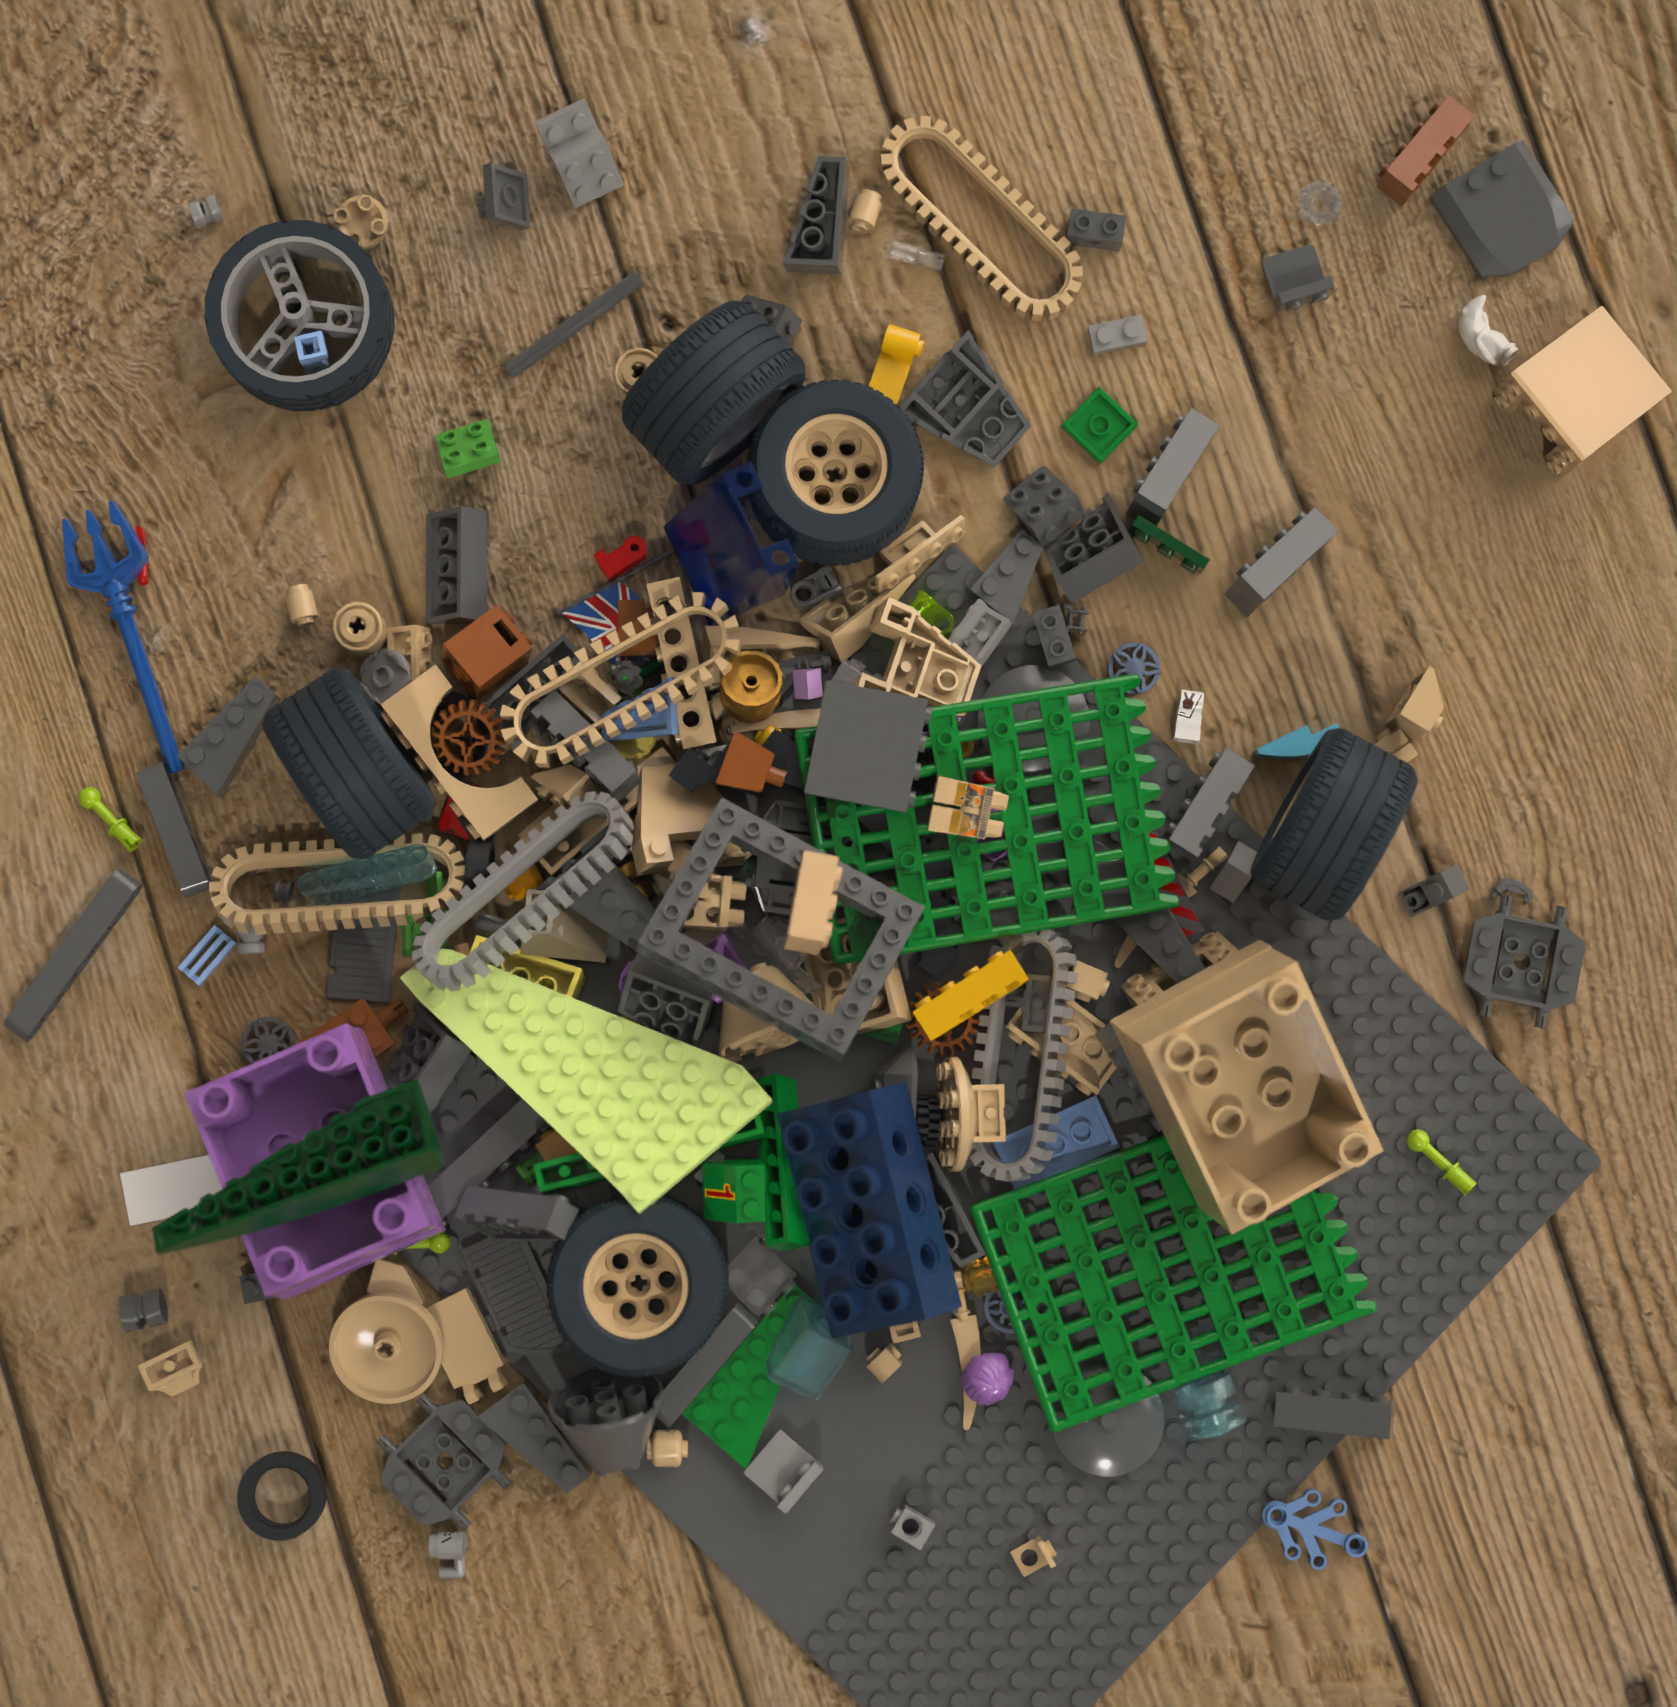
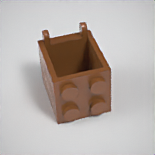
M497 605L446 641L442 648L441 661L444 663V668L453 674L468 693V697L471 700L475 699L476 702L528 664L532 650L530 646L532 642L527 634L523 631L519 632L513 625L514 620L505 609L501 610Z

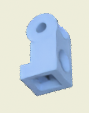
M322 331L294 337L299 361L307 373H317L330 367Z

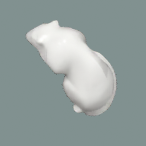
M1478 296L1469 301L1462 310V316L1458 321L1461 338L1468 350L1484 362L1494 366L1499 364L1506 366L1519 349L1515 343H1509L1504 334L1496 330H1490L1487 314L1483 311L1486 296Z

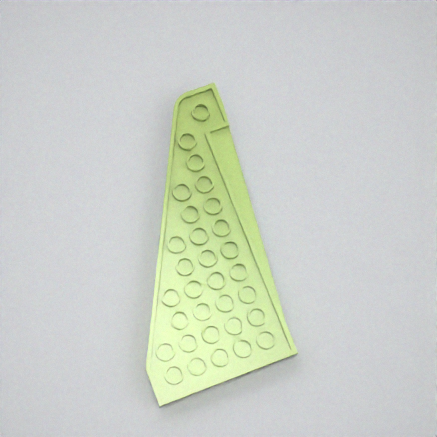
M440 949L438 952V964L446 966L455 964L464 959L466 955L450 949ZM489 964L487 966L491 970L490 974L483 979L477 973L474 975L476 984L466 988L461 983L459 991H450L447 987L444 991L436 988L418 971L415 965L400 977L415 997L434 1016L446 1025L615 1186L638 1214H641L648 1206L657 1201L772 1103V1099L742 1065Z

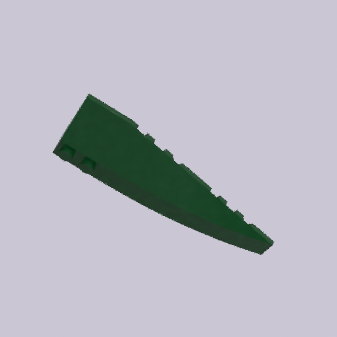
M419 1080L409 1081L358 1101L354 1104L355 1108L344 1115L340 1112L331 1118V1123L317 1131L314 1128L305 1134L306 1137L295 1145L292 1143L286 1145L249 1168L250 1172L240 1179L234 1177L225 1183L227 1187L213 1195L211 1193L206 1194L200 1198V1202L191 1209L184 1208L152 1228L156 1254L161 1255L218 1242L287 1223L340 1206L445 1167L439 1139Z

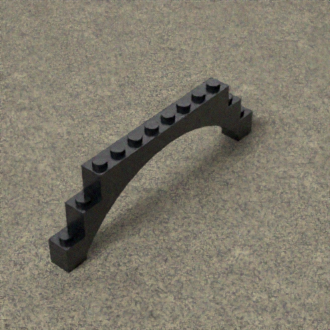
M775 728L762 747L775 754L771 766L787 771L783 784L804 790L796 743H794L795 736L785 728L781 731ZM731 740L712 765L708 763L710 757L697 748L693 752L688 748L668 776L690 793L696 787L716 783ZM808 746L809 756H811L813 749ZM885 813L858 817V821L870 832L888 829ZM919 836L921 853L936 850L929 845L932 840L928 836ZM890 841L879 842L892 858ZM951 859L925 863L926 881L948 877L952 872ZM937 890L928 892L931 909L954 905L957 902L944 891L941 895L936 893ZM953 917L933 920L936 937L940 935ZM959 945L921 951V958L917 964L941 981L961 954L956 950Z

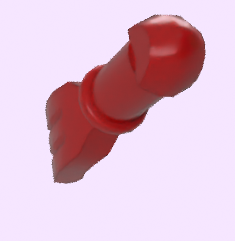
M136 526L137 536L146 549V533L142 527ZM148 562L137 576L138 583L142 586L149 583Z

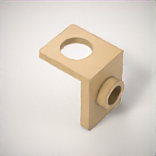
M1040 1535L1010 1551L1023 1577L1028 1576L1047 1564L1051 1568L1056 1566L1053 1557L1057 1555L1049 1540L1043 1542ZM1027 1549L1034 1550L1038 1556L1037 1562L1032 1566H1027L1021 1561V1555Z

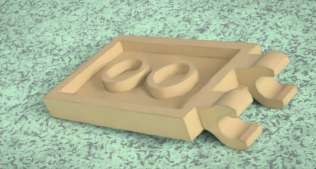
M469 1287L426 1307L436 1320L443 1337L444 1354L442 1366L453 1388L463 1387L464 1397L469 1405L483 1397V1393L477 1385L478 1382L488 1378L493 1392L508 1385L505 1376L499 1368L506 1361Z

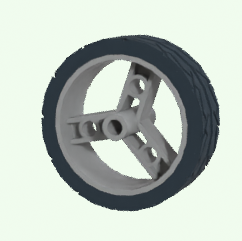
M286 220L282 224L279 221L255 229L243 236L240 241H237L222 256L212 273V278H210L205 295V325L210 344L221 363L249 394L269 405L274 404V407L290 411H316L318 409L323 410L338 406L358 395L360 391H363L377 377L387 360L394 337V308L389 290L370 256L355 240L334 227L327 228L326 224L310 220ZM292 259H322L346 270L360 284L364 298V307L309 300ZM266 272L278 300L281 313L246 357L238 335L240 307L249 287L262 273ZM290 275L287 282L279 283L281 276ZM315 313L327 315V323H320ZM348 317L344 325H336L339 318ZM289 324L294 332L287 340H283L281 335ZM322 331L323 335L327 337L355 340L353 346L343 358L327 369L315 374L298 377L278 375L297 350L295 336ZM273 345H281L277 353L269 354V350Z

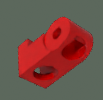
M630 536L624 540L621 547L608 555L601 549L593 554V557L608 582H611L646 558L647 545L641 537Z

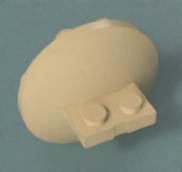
M947 1057L942 1063L937 1064V1093H932V1096H938L939 1114H941L938 1138L940 1146L939 1163L940 1166H945L950 1172H960L966 1164L973 1142H1006L1003 1107H1005L1004 1084L971 1085L958 1057Z

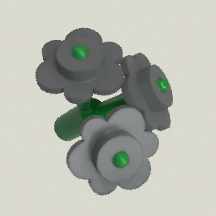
M616 656L615 664L610 665L611 670L608 673L611 675V681H614L615 686L618 688L621 702L634 699L645 677L663 668L664 662L658 663L656 658L639 668L638 666H633L629 660H624L620 664L619 656Z

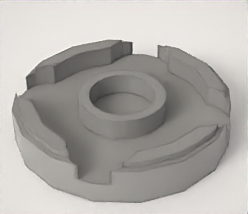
M382 649L374 651L365 658L360 668V675H362V683L360 682V684L374 703L382 704L410 683L411 672L409 663L402 654L395 650Z

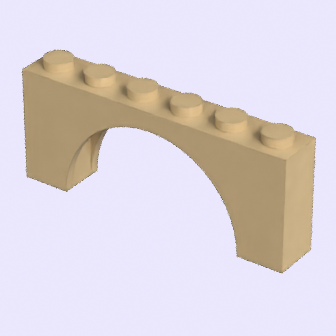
M435 664L381 704L383 712L380 715L389 727L395 725L401 734L397 737L407 750L412 747L418 755L414 760L422 771L426 772L429 770L435 778L431 782L441 795L445 792L452 800L449 806L458 817L463 814L469 822L465 827L476 840L480 837L482 841H486L534 805L538 799L521 777L504 786L479 788L455 779L441 766L431 745V723L437 707L453 690V687Z

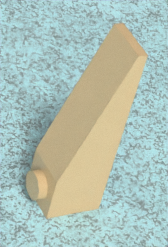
M705 626L703 663L710 660L721 646L722 630L720 626ZM739 626L740 632L728 634V639L741 641L742 647L740 652L760 651L769 655L776 662L819 652L820 640L818 638ZM726 651L723 659L727 661L735 654ZM715 665L708 670L714 677L715 682L706 686V691L720 690L721 671Z

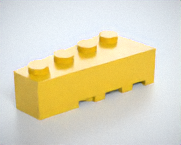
M1011 950L1005 954L999 951L987 959L989 964L979 969L978 966H975L964 973L965 979L955 984L954 981H951L940 988L941 994L932 1000L930 996H927L915 1004L917 1010L913 1011V1014L931 1042L1029 980Z

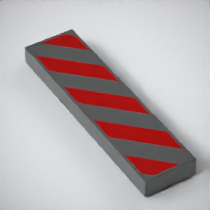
M1156 830L1148 833L1149 837L1160 838ZM1168 853L1154 860V865L1170 867L1175 872L1174 880L1158 890L1160 893L1178 897L1179 906L1170 910L1187 939L1205 931Z

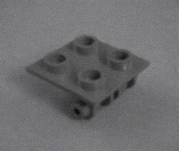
M828 650L777 662L782 672L781 695L783 703L794 692L793 670L821 668L823 690L825 689L826 680L831 681L834 677Z

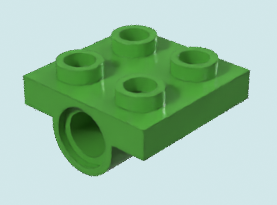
M488 419L435 435L447 479L501 462Z

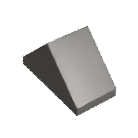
M1238 841L1209 889L1234 903L1252 878L1251 866L1257 852Z

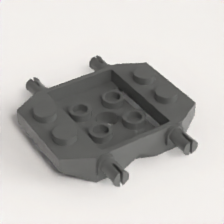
M775 800L764 817L761 818L783 831L811 835L806 804ZM818 806L819 812L827 811L825 806ZM829 822L821 823L823 836L831 837ZM789 833L813 846L811 836ZM846 836L842 839L844 847L847 844L852 845L853 841L850 837ZM834 850L826 851L827 855L835 856ZM757 856L755 873L752 876L735 874L734 881L745 883L747 887L753 890L761 913L790 916L795 887L769 884V880L796 883V880L791 878L792 875L774 865L771 867L766 865V861Z
M1501 894L1499 911H1496L1493 915L1473 920L1462 982L1479 999H1482L1479 1016L1491 1018L1492 1005L1495 1000L1535 1008L1534 1010L1537 1011L1534 1027L1546 1029L1550 1010L1575 1003L1586 942L1566 927L1567 907L1556 906L1554 922L1545 923L1511 916L1510 908L1513 896ZM1555 940L1546 992L1543 995L1541 990L1550 941ZM1519 954L1525 955L1528 959V966L1524 970H1519L1514 964V959Z
M424 1393L416 1402L428 1412L429 1417L400 1446H395L385 1434L376 1441L388 1456L381 1483L424 1526L450 1519L464 1532L472 1522L460 1511V1506L489 1477L493 1478L503 1490L513 1482L501 1471L507 1442L477 1418L479 1414L464 1399L436 1405ZM443 1422L484 1462L483 1464L443 1424ZM448 1453L453 1458L451 1468L444 1469L439 1466L438 1456L440 1454ZM407 1459L447 1498L445 1502L405 1463Z

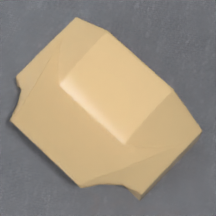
M192 1340L138 1365V1369L149 1392L161 1391L173 1397L199 1384V1371L203 1365Z

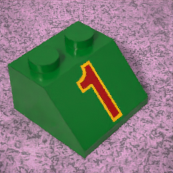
M759 1158L702 1162L704 1219L729 1223L766 1222L764 1164Z

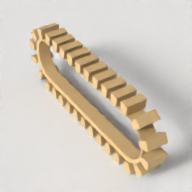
M692 592L694 606L687 608L683 607L678 595L668 601L676 612L668 617L667 611L662 604L653 609L660 622L652 625L648 613L637 618L645 629L637 634L632 621L622 626L621 628L629 637V639L622 643L616 630L607 634L606 637L613 645V648L606 651L601 639L591 643L590 646L598 655L590 660L589 654L584 647L574 653L582 665L574 668L571 658L567 656L558 661L567 672L559 677L554 665L543 670L551 682L543 685L541 677L536 673L527 678L535 688L533 692L526 695L518 684L509 692L520 701L516 710L502 704L500 717L503 720L514 721V727L501 729L505 742L509 745L520 738L522 743L513 752L525 762H527L532 750L538 752L535 761L538 767L551 768L549 754L557 752L560 761L565 765L574 760L567 751V747L574 744L579 756L590 751L582 741L583 738L590 736L591 742L596 748L606 742L598 733V730L606 727L607 734L612 739L621 734L620 730L613 723L614 721L621 718L626 730L637 725L629 715L632 711L637 709L639 717L643 722L653 716L645 706V704L652 700L658 713L668 708L661 695L669 692L673 704L683 700L684 697L676 688L681 684H685L689 696L696 693L700 689L692 678L700 675L706 687L715 682L714 677L708 671L710 668L717 665L723 676L732 669L731 664L723 659L726 651L740 656L741 641L728 639L729 633L741 631L735 615L722 622L720 617L729 609L727 604L719 598H716L710 610L704 608L707 599L704 593ZM694 614L705 615L715 620L722 630V643L718 652L710 660L553 746H537L530 743L524 737L521 729L522 714L526 707L535 699L686 616Z

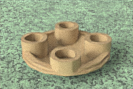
M367 194L348 198L335 210L333 215L335 229L350 236L364 250L375 247L383 240L388 231L389 219L385 208L379 201Z

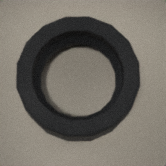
M471 840L468 844L464 880L465 886L468 885L471 890L477 886L473 882L476 876L481 873L486 879L490 875L486 868L495 862L493 842Z

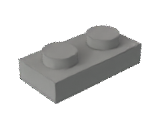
M1142 315L1095 324L1087 328L1093 355L1143 345L1148 342Z

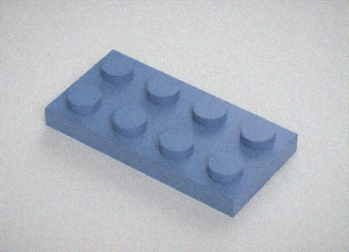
M1096 1095L1055 1113L1060 1115L1059 1125L1049 1124L1048 1131L1058 1133L1057 1143L1046 1142L1045 1145L1046 1148L1054 1151L1050 1161L1040 1160L1045 1168L1039 1174H1030L1031 1179L1011 1182L1014 1189L1082 1165L1119 1148ZM1034 1123L1007 1135L1006 1142H993L1002 1162L1014 1163L1023 1158L1029 1150L1032 1141Z

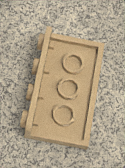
M1064 1001V1007L1072 1008L1073 1015L1072 1019L1062 1018V1024L1071 1026L1070 1037L1060 1036L1059 1042L1069 1044L1068 1055L1058 1054L1057 1060L1067 1062L1066 1071H1056V1073L1064 1079L1070 1076L1076 1080L1077 1084L1075 1087L1085 1095L1089 1096L1091 1092L1094 1095H1098L1100 1089L1116 1069L1094 1035L1106 1025L1075 1001ZM1019 1008L1005 1026L1009 1030L1007 1036L1019 1045L1024 1041L1032 1047L1030 1053L1042 1061L1045 1033L1023 1031L1022 1008Z

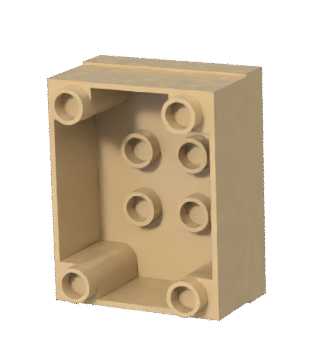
M1260 939L1110 1020L1199 1209L1210 1218H1213L1231 1234L1240 1231L1252 1223L1261 1222L1268 1214L1353 1167L1364 1165L1370 1158L1384 1151L1297 961L1278 952L1271 945Z

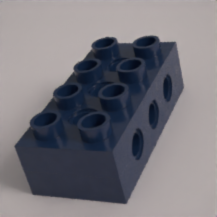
M907 1082L778 1113L777 1118L809 1237L810 1253L831 1338L923 1321L962 1307Z

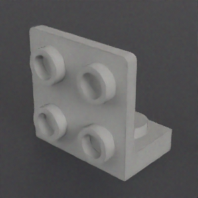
M778 1430L747 1469H745L744 1474L775 1500L777 1507L787 1514L823 1471V1465L784 1431Z

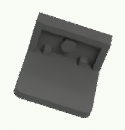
M1305 245L1266 257L1262 261L1261 265L1277 312L1287 310V312L1301 308L1302 304L1312 301L1313 303L1325 301L1335 288L1331 277L1325 279L1313 245Z
M745 295L741 301L751 304L791 346L795 335L799 331L802 319L786 305Z
M1044 466L1025 479L1003 499L1005 505L1029 527L1034 539L1043 548L1085 514L1077 495Z

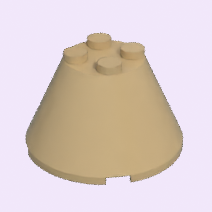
M764 962L750 968L751 972L814 1005L777 967L767 966ZM723 999L719 1057L732 1062L742 1061L741 1056L753 1052L754 1057H758L799 1041Z

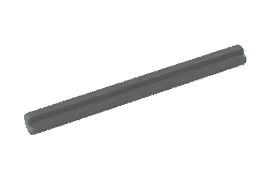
M636 271L632 272L514 357L504 366L507 373L512 378H515L643 285L641 276Z

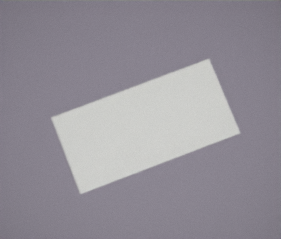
M209 1155L120 1173L130 1226L169 1218L184 1208L191 1209L200 1202V1198L206 1194L211 1193L213 1195L222 1190Z

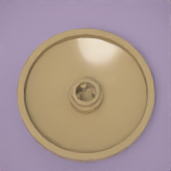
M376 1292L356 1299L343 1310L331 1331L329 1354L338 1378L354 1394L375 1403L396 1404L413 1399L425 1391L433 1382L442 1364L444 1343L436 1320L423 1305L402 1294Z

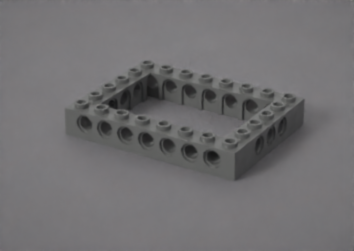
M721 798L640 937L636 952L834 1060L841 1062L925 907L838 860L837 866L842 867V874L837 891H833L832 894L837 895V900L842 902V906L846 908L850 906L868 916V920L872 921L874 919L881 923L882 926L832 1015L680 933L692 906L695 907L697 905L704 885L712 879L713 871L719 859L723 860L729 842L740 847L742 852L746 853L748 851L766 861V865L770 867L774 865L792 875L791 878L794 880L797 879L798 868L804 850L826 854Z

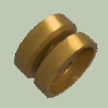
M760 651L740 652V656L733 655L727 660L731 664L732 669L725 676L721 673L720 701L724 710L732 718L744 723H757L768 719L776 712L781 700L782 672L778 663L769 655Z

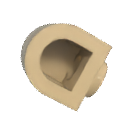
M892 1343L883 1350L877 1347L866 1358L870 1362L866 1368L883 1383L902 1365L903 1362L899 1359L902 1354Z

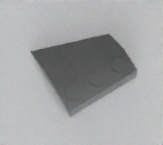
M1109 493L1101 498L1103 503L1094 511L1089 509L1083 515L1084 520L1075 528H1067L1044 549L1056 580L1071 603L1087 596L1092 591L1104 584L1110 583L1113 579L1144 562L1127 524Z
M415 1001L412 1011L417 1012L410 1026L405 1024L402 1035H404L403 1044L400 1049L393 1052L383 1078L388 1089L418 1079L431 1114L437 1108L439 1100L447 1087L453 1083L454 1077L461 1065L467 1061L471 1049L427 1008Z

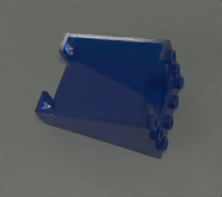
M752 461L722 473L663 526L692 591L705 594L707 599L704 608L711 610L716 598L727 604L729 610L720 617L722 622L734 615H740L784 596L800 565L788 539L761 550L748 522L750 518L747 519L741 507V504H743L741 498L763 488ZM751 476L752 484L746 488L749 477ZM783 550L787 553L789 559L785 565L780 566L773 562L772 554L775 551ZM704 615L708 626L718 624L712 618Z

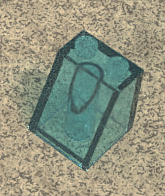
M799 1296L766 1360L768 1379L778 1386L783 1385L795 1391L801 1397H808L817 1401L854 1352L851 1335L831 1338L824 1307Z

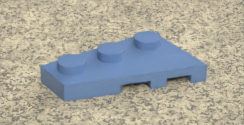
M669 677L661 681L660 685L646 689L634 699L626 700L602 713V719L675 678ZM669 692L661 695V698L666 702L668 708L658 713L652 700L645 704L653 715L652 717L642 722L636 709L629 713L636 722V726L626 730L620 718L613 723L620 730L621 734L611 739L607 734L606 727H603V738L607 742L677 735V703L673 704Z

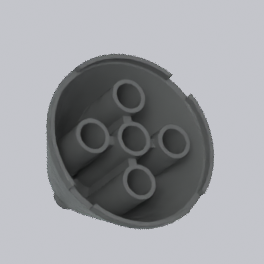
M597 1369L569 1379L568 1386L560 1392L559 1389H556L549 1398L548 1410L552 1420L587 1464L595 1470V1474L604 1476L612 1471L622 1469L634 1470L640 1466V1460L644 1455L661 1404L663 1388L661 1381L655 1375H642V1377L630 1375L628 1377L621 1376V1374L615 1375L607 1370L605 1372Z

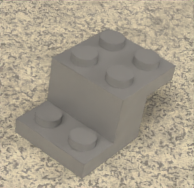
M584 98L535 121L551 162L561 178L575 209L624 186L607 142L598 129Z

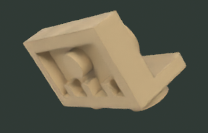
M419 625L387 628L388 649L395 650L405 657L410 667L411 683L433 666L431 662V646L433 642L431 629Z

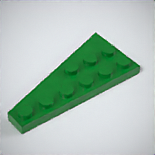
M795 1283L789 1287L682 1412L687 1419L744 1469H747L815 1303Z

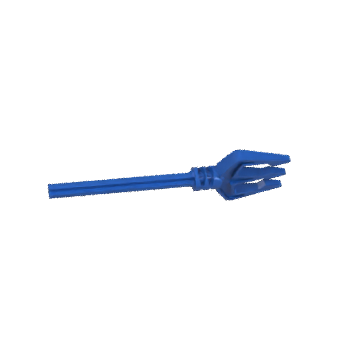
M110 500L108 502L110 521L120 526L129 555L117 562L102 536L103 527L93 512L86 510L87 532L92 536L96 569L93 573L83 574L74 547L79 536L70 521L63 519L62 527L67 581L72 587L102 593L103 598L110 599L106 603V607L113 608L109 612V617L118 622L169 774L183 771L185 767L183 762L177 757L180 752L134 620V613L137 611L136 606L129 605L133 601V597L126 596L130 592L129 585L133 583L148 562L149 555L116 502Z

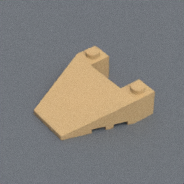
M890 597L878 606L870 631L895 641L884 676L881 681L862 673L852 681L851 685L928 699L927 707L970 701L981 665L956 643L952 644L940 634L941 631L935 625L931 626L920 616L921 613L915 608ZM966 713L956 714V717H964Z
M676 764L641 768L637 798L638 809L634 824L636 827L632 842V854L637 876L665 873L674 861L670 842L698 839L720 799L724 798L713 784L696 787L690 793L668 776ZM729 842L723 860L719 859L717 868L744 865L752 854L748 851L746 853L742 852L740 847Z

